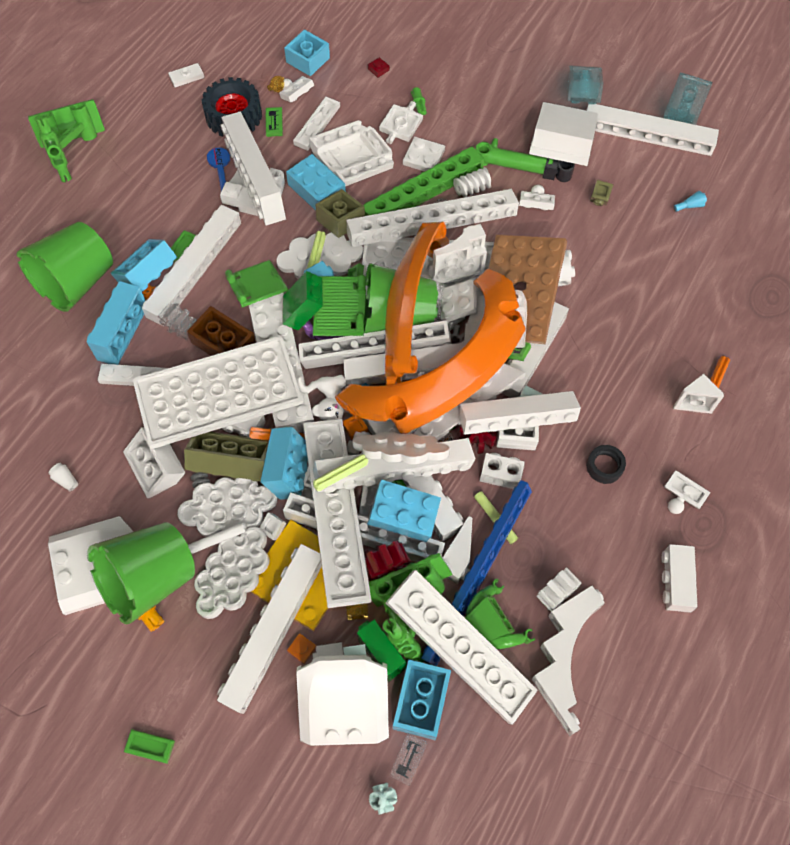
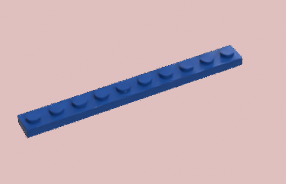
M520 480L519 484L513 488L509 502L505 503L500 518L495 521L490 536L484 541L483 549L480 554L476 555L473 567L466 573L463 585L454 595V601L451 605L463 617L469 603L479 590L532 493L528 482ZM427 645L423 651L422 659L429 665L437 666L441 657Z

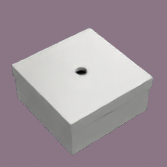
M543 102L529 154L587 166L598 113Z

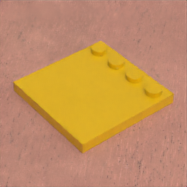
M290 520L267 554L270 558L268 568L259 574V583L251 593L269 603L272 599L271 592L276 585L279 586L282 580L281 574L286 566L289 567L292 561L291 555L296 548H299L302 544L320 553L318 536ZM322 567L294 620L311 631L315 630L329 609L327 608Z

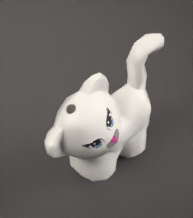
M343 375L321 377L318 380L312 381L308 386L304 385L302 377L296 379L301 392L309 394L318 388L326 396V399H323L312 408L314 416L319 417L321 421L342 419L344 409L339 405L335 396L342 391L341 388L346 386Z

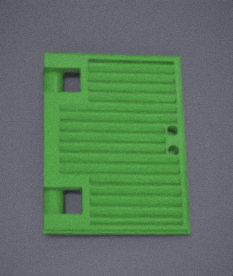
M270 260L234 273L231 270L225 272L226 279L229 281L241 307L288 291L287 286Z
M319 276L322 278L323 307L314 315L313 336H364L367 276ZM354 283H358V289H353ZM351 322H356V329H351Z

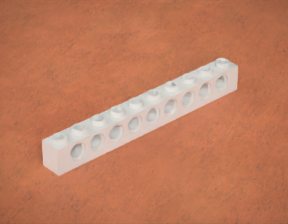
M508 189L346 220L347 235L352 247L417 235L422 223L444 222L446 229L516 216L519 202L513 190Z

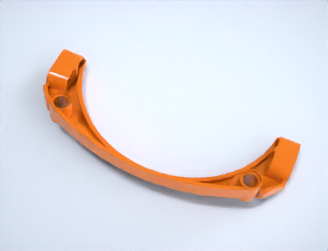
M444 222L422 223L392 280L385 324V386L402 383L401 377L404 373L417 372V358L415 355H411L416 295L426 256L428 255L433 259L434 250L449 244Z
M490 269L484 271L473 281L485 298L484 316L471 340L450 360L422 376L398 384L386 386L349 384L335 396L339 405L355 417L360 416L363 419L373 421H387L390 419L401 434L409 433L458 406L478 391L501 368L526 330L520 312L515 310L519 307L513 282L504 275Z

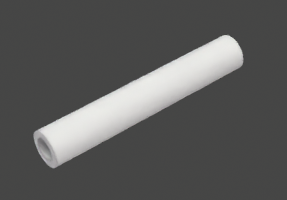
M242 522L188 544L191 554L247 532L246 525Z

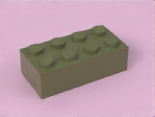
M207 432L194 436L184 449L185 470L261 481L269 440L251 439L249 437L216 432Z

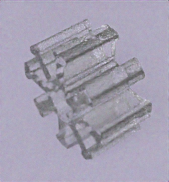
M170 302L158 315L160 324L169 327L167 331L170 334L175 332L177 338L185 339L186 341L189 339L186 331L197 321L196 318L188 316L190 312L186 308L182 311L179 304L175 302L173 305Z

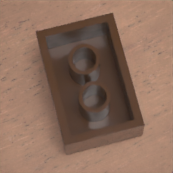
M212 306L186 331L190 342L210 356L256 343L253 332Z

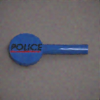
M214 148L208 152L207 161L211 167L217 168L222 192L226 183L224 167L230 162V154L224 148Z

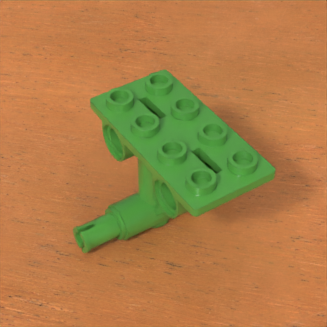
M93 99L28 116L40 147H45L53 168L57 169L62 182H66L65 176L67 181L72 179L67 168L68 162L62 149L73 139L82 137L84 141H90L97 137V133L105 131Z
M440 553L429 555L424 560L411 563L403 569L390 572L387 576L369 582L371 601L377 607L384 605L385 612L389 614L391 623L385 620L383 629L388 633L390 642L406 659L417 662L419 660L421 663L424 662L422 659L423 652H421L419 643L414 639L416 633L385 603L413 570H416L442 594L445 589L443 579L451 576L452 571Z

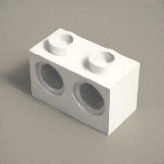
M486 453L480 482L513 489L522 478L525 462L515 457H502L498 453ZM494 465L497 467V470H491L488 466ZM508 470H514L517 474L512 475Z

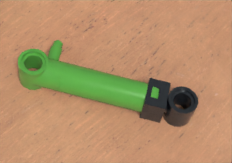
M494 138L491 144L480 142L476 146V151L484 158L483 166L492 164L542 174L543 179L554 181L556 177L560 182H569L573 175L574 163L497 148V138Z

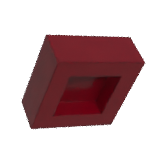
M379 57L368 64V70L379 78L390 71V66Z

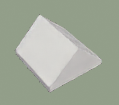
M703 374L684 388L674 404V409L712 414L724 397V393Z

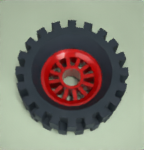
M228 77V81H225L222 78L220 83L213 82V87L208 86L206 88L207 92H203L202 107L206 123L215 134L218 132L219 136H224L221 129V124H223L221 117L240 111L252 132L255 130V125L259 126L260 120H262L259 94L253 84L249 85V81L245 80L242 82L241 78L233 80V77Z

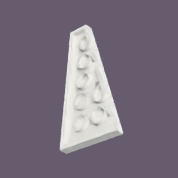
M503 364L489 381L473 395L442 416L419 427L414 434L417 436H432L440 440L449 433L451 428L461 424L459 420L461 404L495 400L498 394L510 389L513 383L524 379L525 373L507 364Z

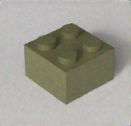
M343 189L315 204L316 220L338 238L347 233L346 220L365 216V207Z

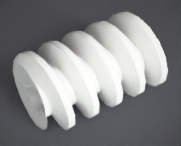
M484 167L483 169L473 171L471 174L468 173L465 176L455 178L453 181L454 189L459 196L462 194L465 198L467 197V192L469 195H473V190L475 193H479V188L482 191L485 190V186L491 188V178L487 168Z

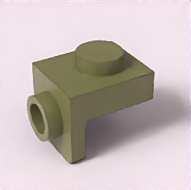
M597 180L590 201H593V204L597 206L607 205L614 184Z

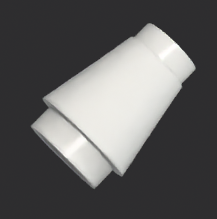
M57 463L49 471L50 479L68 491H73L79 484L66 465Z

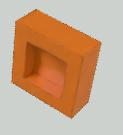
M352 416L343 421V427L351 440L354 438L356 431L360 433L368 431L367 425L360 416Z
M299 633L287 649V652L305 664L315 651L317 645Z

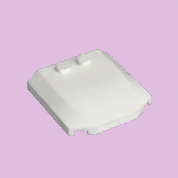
M359 120L309 138L313 154L341 179L345 186L392 169L394 164L391 148L374 128L361 125L362 122Z
M120 516L49 537L48 546L57 598L64 615L105 603L92 578L90 570H93L94 567L93 563L87 559V551L89 546L133 532Z
M366 655L319 656L312 659L311 663L303 667L302 665L297 667L300 741L311 746L375 744L389 738L387 664L383 662L382 665L371 660V657Z

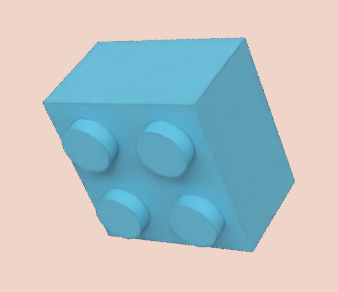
M305 29L284 47L286 63L309 76L314 74L330 59L329 43Z

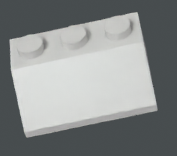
M141 427L123 451L147 498H151L176 485L185 474L170 444L150 449L144 427Z

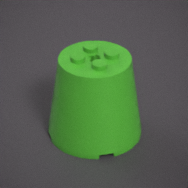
M76 222L20 249L16 254L20 258L18 264L33 288L42 297H48L52 301L51 305L63 312L72 309L113 265L112 255L105 242L91 227L83 222Z
M369 263L367 267L364 333L385 330L387 303L392 280L396 272L395 269ZM420 276L413 326L433 323L434 319L437 318L438 290L435 280Z
M168 522L95 543L89 546L87 551V559L93 563L94 567L90 572L103 601L113 615L118 613L121 616L119 619L124 624H130L191 580L195 574L194 560L185 539Z

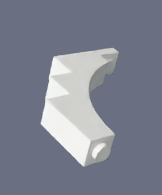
M593 586L582 591L549 614L548 617L559 633L545 641L540 648L551 665L532 678V681L569 737L580 730L578 718L573 712L570 713L568 711L569 708L577 703L571 681L573 647L583 624L605 603L601 592L598 589L595 590Z

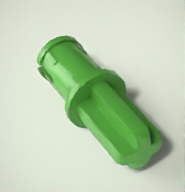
M413 88L411 95L413 102L416 103L417 112L421 115H426L425 98L422 97L420 88Z

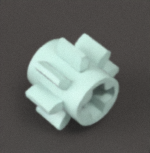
M388 783L373 786L374 792L369 795L371 807L374 810H378L379 815L394 811L393 805L397 802L395 789L388 787Z

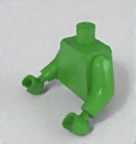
M494 579L491 585L480 590L472 598L466 609L465 619L496 649H505L523 643L529 644L535 640V638L529 639L527 633H530L532 629H527L523 633H514L515 630L496 599L492 597L494 594H500L504 589V585L502 587L496 586L499 581L498 579Z

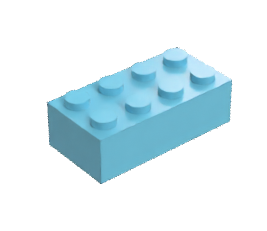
M119 281L112 290L109 301L105 303L101 316L97 318L93 331L87 337V344L98 361L114 365L119 364L144 316L142 307L145 298L140 287Z

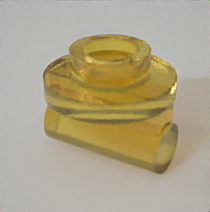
M274 76L267 89L280 93L284 90V78Z

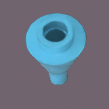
M697 191L684 200V202L674 205V209L677 212L685 208L704 207L707 202L706 195L701 191Z

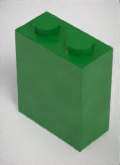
M306 271L283 295V325L299 331L323 307L321 277Z
M375 620L371 622L366 621L358 627V641L361 645L365 644L366 653L371 657L372 661L381 665L382 662L387 664L388 683L406 670V661Z

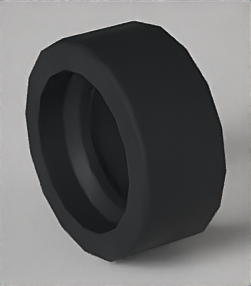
M600 445L588 457L586 464L587 472L595 481L602 484H611L617 481L625 471V456L614 446ZM599 455L610 456L616 461L617 470L612 474L603 473L595 466V459Z

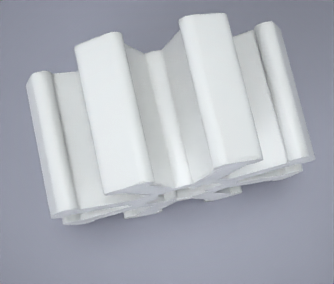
M566 567L553 580L551 579L547 583V586L538 593L537 597L550 611H553L565 599L567 600L582 583Z

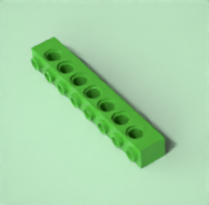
M473 146L464 149L459 154L449 157L440 164H436L433 168L394 187L387 193L379 195L370 202H366L363 205L365 207V216L417 207L452 188L455 178L465 176L468 173L471 174L478 169H483L484 158Z

